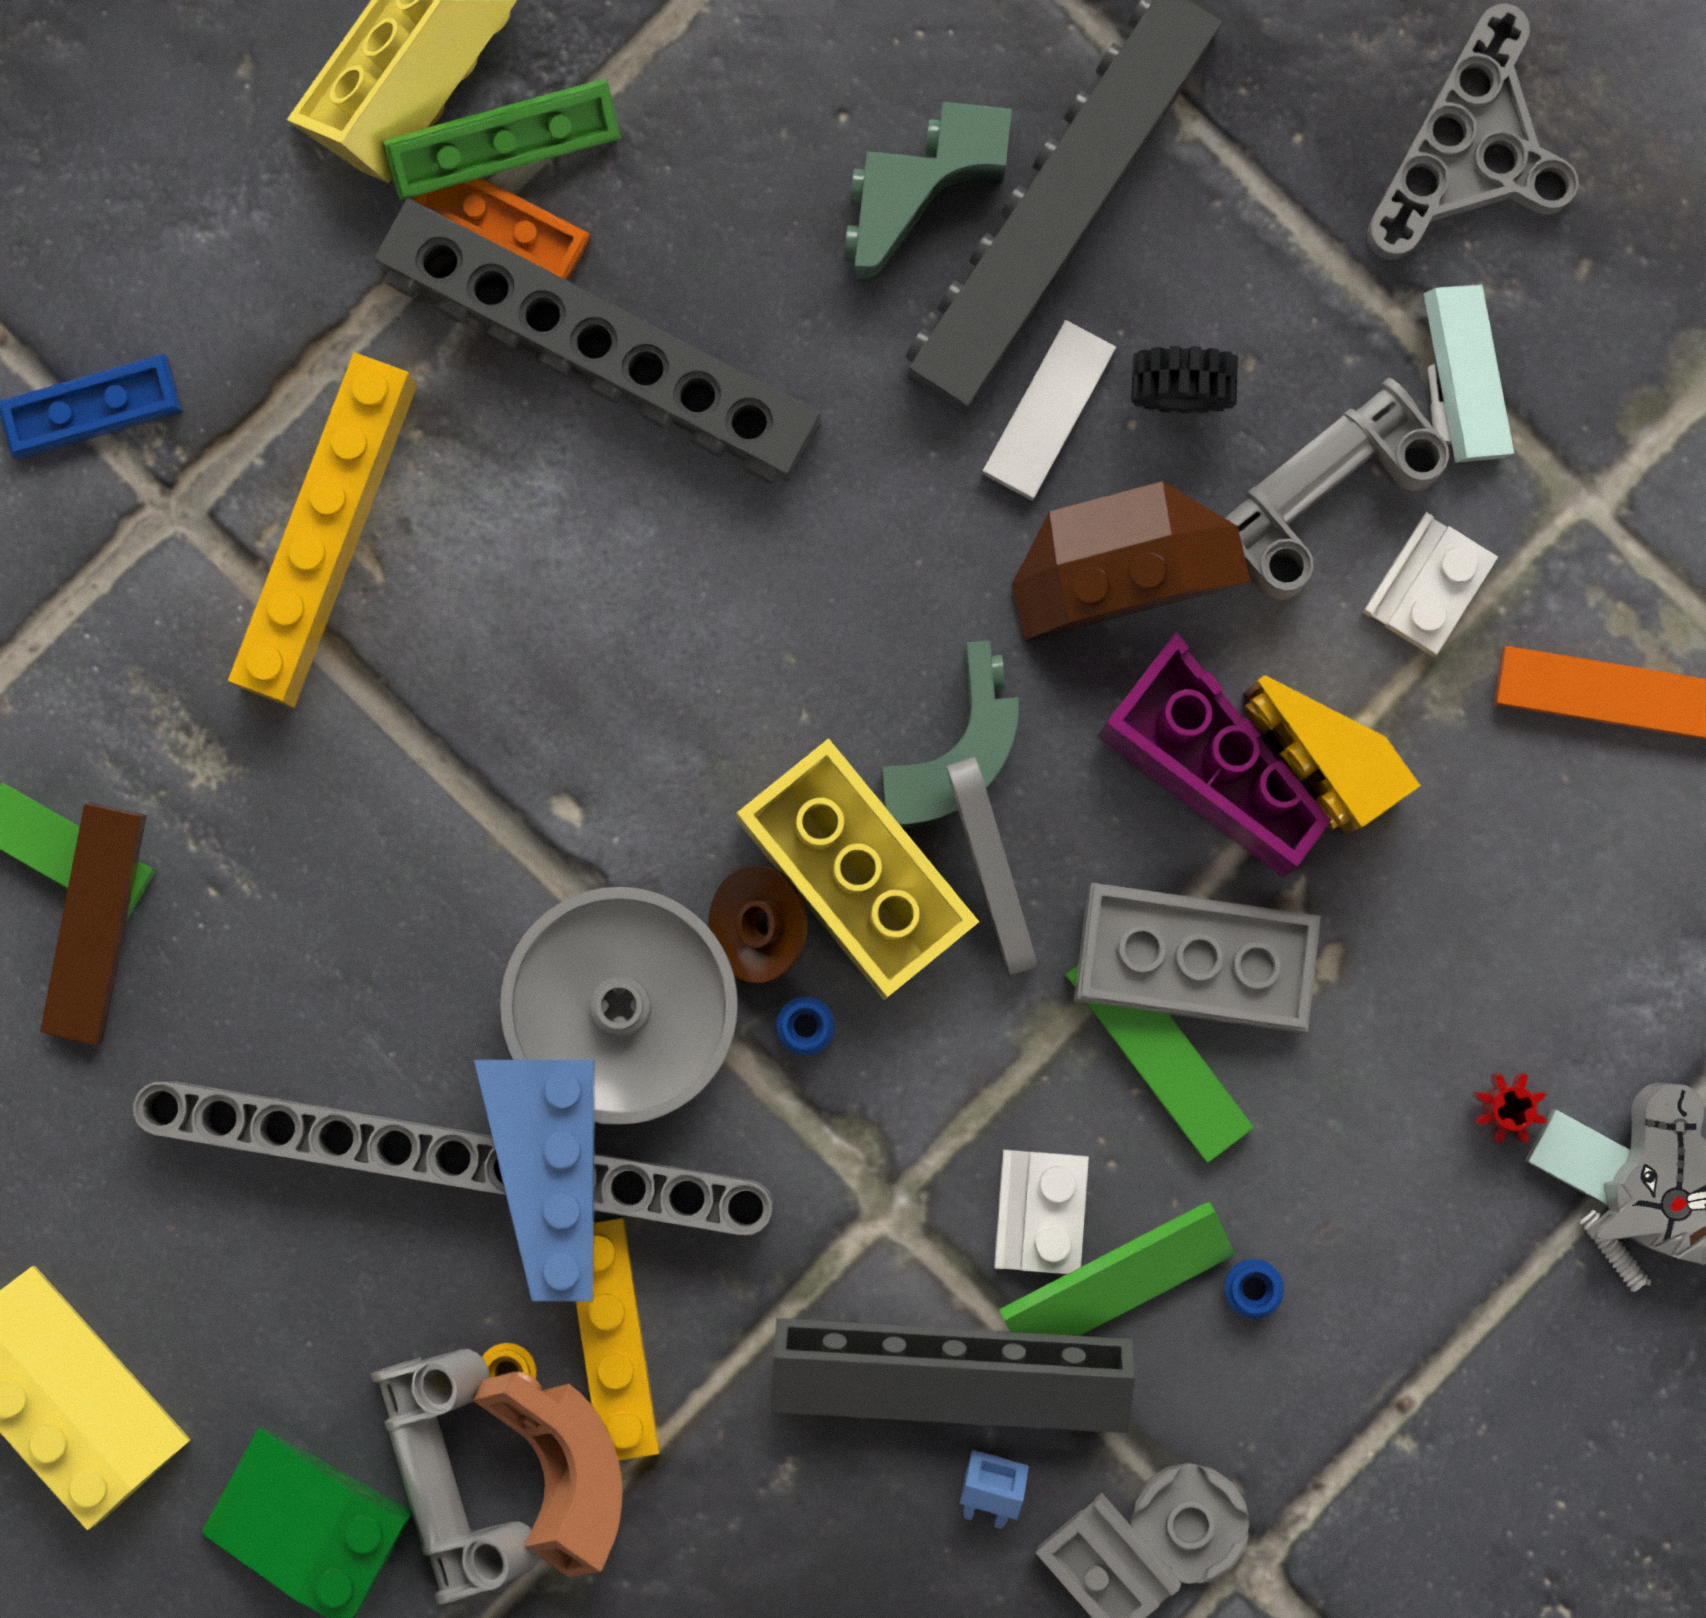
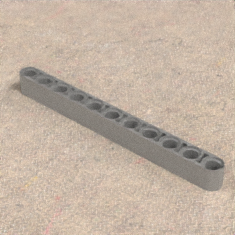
M177 1081L153 1082L146 1085L138 1092L133 1103V1115L137 1124L144 1131L153 1135L506 1195L503 1179L499 1172V1162L492 1135ZM164 1091L171 1093L178 1103L176 1118L167 1125L156 1119L153 1113L155 1098ZM221 1101L229 1103L236 1112V1124L225 1135L213 1128L210 1117L213 1107ZM278 1111H283L291 1116L295 1124V1132L292 1139L284 1145L275 1142L268 1132L270 1118ZM336 1121L346 1123L353 1133L352 1146L345 1154L333 1152L326 1143L327 1129ZM393 1131L404 1133L412 1144L411 1155L403 1164L391 1162L386 1158L383 1151L385 1138ZM450 1141L463 1143L470 1153L469 1166L462 1174L448 1172L441 1162L443 1147ZM595 1153L594 1210L736 1235H752L761 1231L768 1224L772 1215L773 1199L770 1192L761 1183L756 1181ZM623 1171L638 1173L646 1184L644 1198L636 1204L622 1202L614 1191L616 1177ZM692 1181L702 1188L704 1204L700 1211L693 1214H685L674 1206L672 1192L679 1182ZM740 1191L755 1193L763 1203L762 1216L751 1224L738 1222L730 1212V1201Z

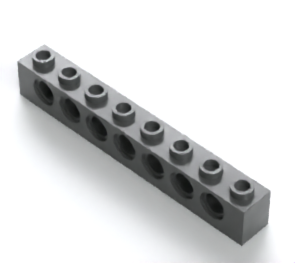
M406 198L374 257L381 271L386 274L383 282L398 292L409 297H414L417 290L437 300L434 308L448 318L461 324H465L468 317L487 326L485 335L498 344L515 351L520 343L539 353L536 361L548 370L563 377H567L571 370L591 380L587 388L598 396L615 404H618L621 397L641 406L642 408L638 414L645 420L665 430H670L672 424H675L691 432L693 435L690 442L695 446L717 457H721L724 450L744 460L741 466L744 471L766 483L772 484L775 477L789 483L821 423L820 412L409 198ZM450 255L457 259L456 269L448 277L434 278L428 274L429 266L436 257ZM499 281L509 286L506 298L499 304L487 305L479 301L480 291L486 284ZM553 308L560 313L559 322L553 329L539 332L530 327L531 317L537 310ZM602 334L612 341L608 353L597 359L584 356L581 353V346L584 340L591 335ZM643 361H655L663 367L661 378L652 385H640L631 378L633 369ZM704 387L715 395L714 402L709 409L703 412H692L683 406V398L692 388ZM752 413L761 416L767 424L764 432L755 439H744L738 436L733 428L737 419L742 415Z

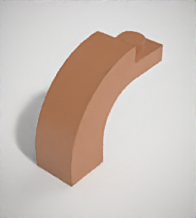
M511 1372L483 1380L473 1401L520 1433L534 1448L543 1469L545 1483L543 1504L524 1547L567 1577L601 1572L612 1549L620 1523L622 1479L613 1441L599 1414L587 1399L570 1384L542 1390V1386L537 1380L520 1372Z

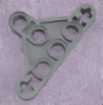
M1507 3L1496 4L1487 9L1474 28L1369 223L1366 232L1367 242L1371 250L1380 258L1400 260L1408 256L1420 241L1429 222L1507 199H1511L1536 213L1551 215L1564 210L1575 197L1579 186L1578 175L1574 167L1566 160L1539 146L1514 65L1530 34L1529 20L1525 13L1517 6ZM1501 21L1507 22L1511 25L1509 35L1513 39L1507 38L1503 42L1494 59L1485 55L1484 53L1495 33L1490 27L1496 28ZM1473 48H1475L1479 53L1473 52ZM1498 63H1503L1504 67H1501ZM1476 68L1487 74L1490 80L1489 92L1480 97H1473L1465 93L1460 86L1459 80L1463 71ZM1441 118L1456 120L1463 129V141L1451 147L1441 145L1433 135L1434 123ZM1492 145L1507 147L1514 156L1515 163L1513 169L1503 174L1492 172L1484 162L1485 149ZM1419 167L1430 170L1437 181L1436 191L1429 196L1422 197L1413 194L1406 185L1408 171ZM1542 172L1558 174L1565 183L1564 196L1555 201L1543 199L1535 189L1536 176ZM1392 197H1396L1400 203L1392 202ZM1402 205H1404L1406 208L1413 210L1402 229V233L1409 237V240L1399 238L1393 245L1384 240L1387 231L1380 226V223L1384 225L1393 223ZM1416 211L1424 212V216L1421 217Z

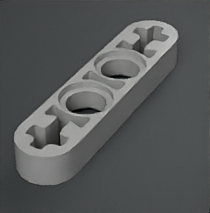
M975 757L947 765L946 770L1007 972L1009 976L1037 968L1034 949L978 763Z

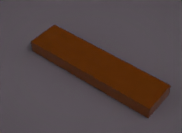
M93 802L84 804L40 1029L41 1033L92 1045H98L103 1042L147 818L145 814Z

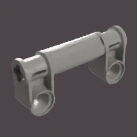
M1391 378L1384 380L1380 384L1381 391L1357 411L1352 408L1347 410L1338 420L1255 487L1247 491V500L1224 517L1237 525L1239 530L1251 520L1256 519L1240 531V536L1250 577L1260 587L1262 592L1270 598L1287 600L1299 595L1309 581L1314 567L1310 551L1290 529L1288 524L1369 458L1374 456L1394 479L1395 483L1403 489L1412 492L1424 491L1433 486L1446 468L1449 460V449L1444 438L1440 436L1422 415L1407 391ZM1386 411H1389L1387 414H1385V415H1384L1382 418H1380L1378 421L1374 422V421H1375L1378 417H1380L1383 413H1385ZM1414 448L1425 450L1433 460V469L1422 473L1412 470L1405 461V452ZM1277 557L1292 559L1299 568V578L1288 583L1278 581L1270 572V561Z
M459 1349L423 1360L422 1358L408 1360L370 1373L372 1382L380 1384L389 1416L384 1423L391 1438L421 1542L422 1555L430 1557L439 1588V1591L434 1595L436 1603L445 1604L479 1592L494 1590L533 1570L539 1561V1557L524 1547L531 1532L528 1525L519 1521H510L474 1531L469 1529L437 1415H442L473 1402L482 1381L490 1378L489 1369L484 1359L477 1352L470 1349Z

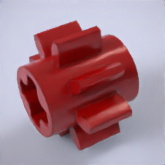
M1500 1073L1491 1074V1083L1494 1088L1488 1093L1473 1092L1472 1096L1476 1100L1483 1102V1113L1473 1119L1474 1124L1489 1123L1495 1127L1492 1132L1491 1141L1501 1143L1505 1139L1508 1130L1513 1131L1514 1137L1519 1142H1529V1135L1525 1128L1529 1127L1532 1123L1546 1124L1547 1122L1542 1115L1537 1114V1102L1542 1101L1547 1096L1546 1093L1530 1092L1525 1089L1528 1082L1527 1074L1518 1073L1514 1077L1511 1086H1507L1504 1077ZM1504 1094L1507 1098H1517L1520 1100L1521 1107L1514 1111L1516 1121H1513L1512 1118L1500 1117L1498 1114V1109L1505 1105Z

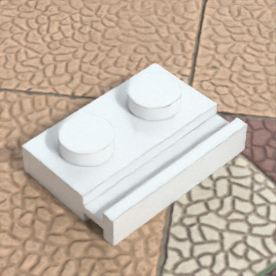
M1426 512L1362 613L1368 617L1372 616L1383 623L1384 627L1434 657L1440 651L1498 556L1452 527H1446L1433 519L1434 516Z
M1002 1150L994 1268L1068 1274L1081 1267L1088 1156Z

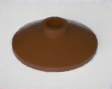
M752 865L734 871L721 883L711 903L708 926L723 946L734 976L745 982L765 983L785 975L799 959L806 941L807 914L800 892L781 871L769 866ZM768 918H769V923H770L769 930H768V928H767V919H768Z

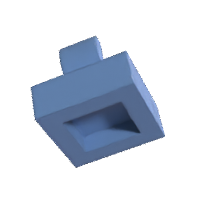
M972 1449L965 1471L960 1504L964 1505V1518L972 1520L975 1509L996 1514L994 1527L999 1529L1006 1525L1008 1518L1017 1520L1024 1501L1029 1466Z

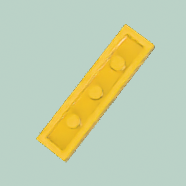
M623 1217L594 1222V1300L576 1301L591 1405L599 1414L609 1432L618 1461L659 1454L660 1445L625 1219Z

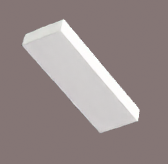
M1065 320L985 465L982 474L1033 501L1112 358L1116 347Z

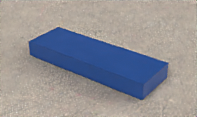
M165 354L0 400L1 420L11 456L16 460L183 413L169 359Z

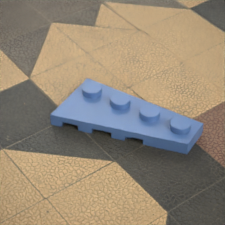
M474 1060L532 1301H593L595 1060Z

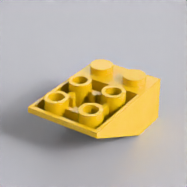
M1266 675L1258 679L1244 692L1250 701L1244 706L1249 718L1262 734L1265 735L1269 731L1273 733L1284 749L1278 753L1279 759L1286 764L1299 782L1304 778L1318 796L1315 801L1331 819V822L1328 824L1331 830L1339 826L1346 835L1362 828L1421 786L1388 739L1370 728Z

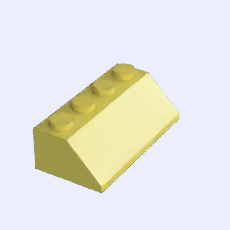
M371 0L292 111L287 121L361 172L389 183L392 176L382 140L428 128L439 120L443 114L446 101L460 81L472 73L477 64V57L493 34L505 26L510 17V10L517 0Z
M829 738L736 813L737 822L773 866L781 871L797 888L805 905L883 1000H886L979 923L978 919Z
M36 1266L30 1267L0 1290V1433L88 1531L105 1520L191 1439Z

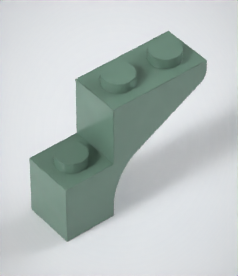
M942 102L941 120L929 119L925 153L937 155V158L867 151L865 169L854 168L850 203L861 204L859 226L848 225L844 260L855 261V279L872 280L877 278L931 202L948 187L975 179L1004 180L1012 109Z

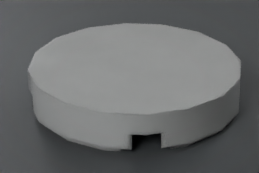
M1185 1463L1168 1466L1147 1479L1134 1499L1130 1525L1181 1583L1200 1584L1214 1581L1234 1567L1246 1549L1249 1517L1246 1502L1231 1480L1212 1467Z

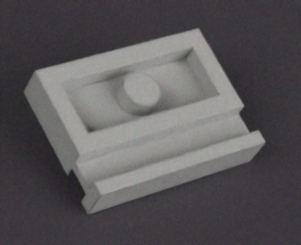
M1103 1493L1098 1495L1084 1510H1080L1038 1545L1035 1552L1092 1618H1146L1165 1599L1177 1593L1181 1582Z

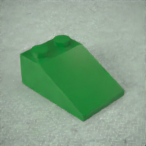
M259 1427L201 1534L291 1598L327 1618H357L413 1514L410 1508L268 1430Z

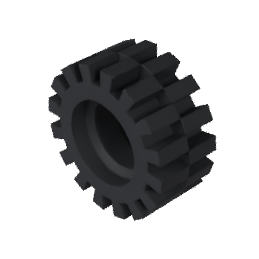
M1170 346V349L1154 347L1151 350H1140L1138 353L1133 354L1131 403L1147 410L1159 409V412H1170L1173 410L1179 411V413H1189V411L1208 413V410L1218 412L1224 411V408H1234V405L1237 403L1238 356L1232 355L1228 351L1219 352V349L1215 348L1202 350L1201 347L1190 346L1189 349L1181 348L1180 346Z

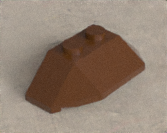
M1161 481L1049 511L1011 585L1024 640L1030 641L1251 584L1252 582L1238 526Z

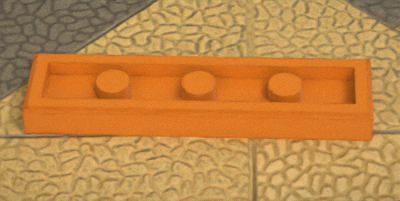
M1504 646L1502 648L1493 705L1706 740L1705 678L1512 646Z

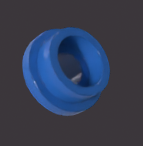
M798 997L789 1001L781 1009L777 1017L776 1030L781 1043L788 1050L799 1055H812L822 1051L830 1043L835 1031V1021L832 1012L822 1001L813 997ZM804 1014L813 1016L817 1022L816 1032L807 1038L799 1036L794 1029L796 1019Z
M1246 1259L1237 1263L1228 1272L1224 1283V1293L1228 1304L1235 1312L1247 1318L1258 1319L1270 1315L1278 1308L1283 1298L1284 1284L1277 1269L1268 1262L1260 1259ZM1251 1277L1260 1278L1264 1285L1262 1295L1256 1299H1248L1243 1293V1285Z

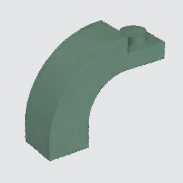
M990 641L966 643L965 658L970 716L967 730L959 743L944 756L927 763L882 767L884 806L902 828L928 825L958 813L946 770L947 765L975 757L987 789L999 774L1009 755L1017 730L1019 697L995 699L994 690H1005L1002 655H991Z

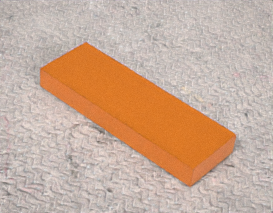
M483 178L432 191L413 198V201L569 281L591 240L590 233Z

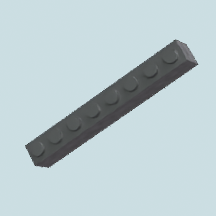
M1141 0L1127 23V26L1133 29V32L1123 47L1113 43L1107 50L1095 73L1102 77L1091 95L1082 90L1075 98L1064 117V120L1071 125L1059 142L1049 138L1032 165L1039 173L1028 189L1018 185L1001 211V215L1007 218V221L996 237L987 232L981 239L969 259V263L976 266L964 285L955 280L949 287L937 308L944 315L931 333L923 328L913 341L905 358L912 362L909 366V380L964 416L968 414L1217 39L1222 25L1221 20L1190 0Z

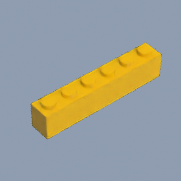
M353 352L228 678V681L237 687L295 708L417 389V384L409 372Z

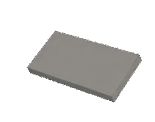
M1091 882L1087 887L1074 1001L1306 1033L1309 1028L1321 916Z

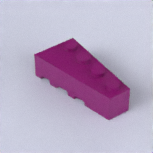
M1175 632L1104 725L1097 738L1284 878L1299 865L1331 822V819L1286 764L1276 759L1259 738L1261 736L1259 731L1248 718L1244 719L1222 693L1224 690L1209 671L1205 672L1189 653V646Z

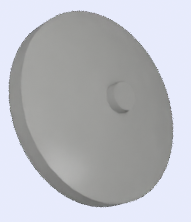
M630 887L600 888L575 895L560 902L535 921L516 946L504 974L500 1001L501 1023L504 1038L513 1060H595V1122L618 1125L633 1124L664 1116L680 1108L698 1095L714 1078L730 1050L735 1035L738 1017V993L735 976L723 946L709 927L692 911L680 903L652 891Z

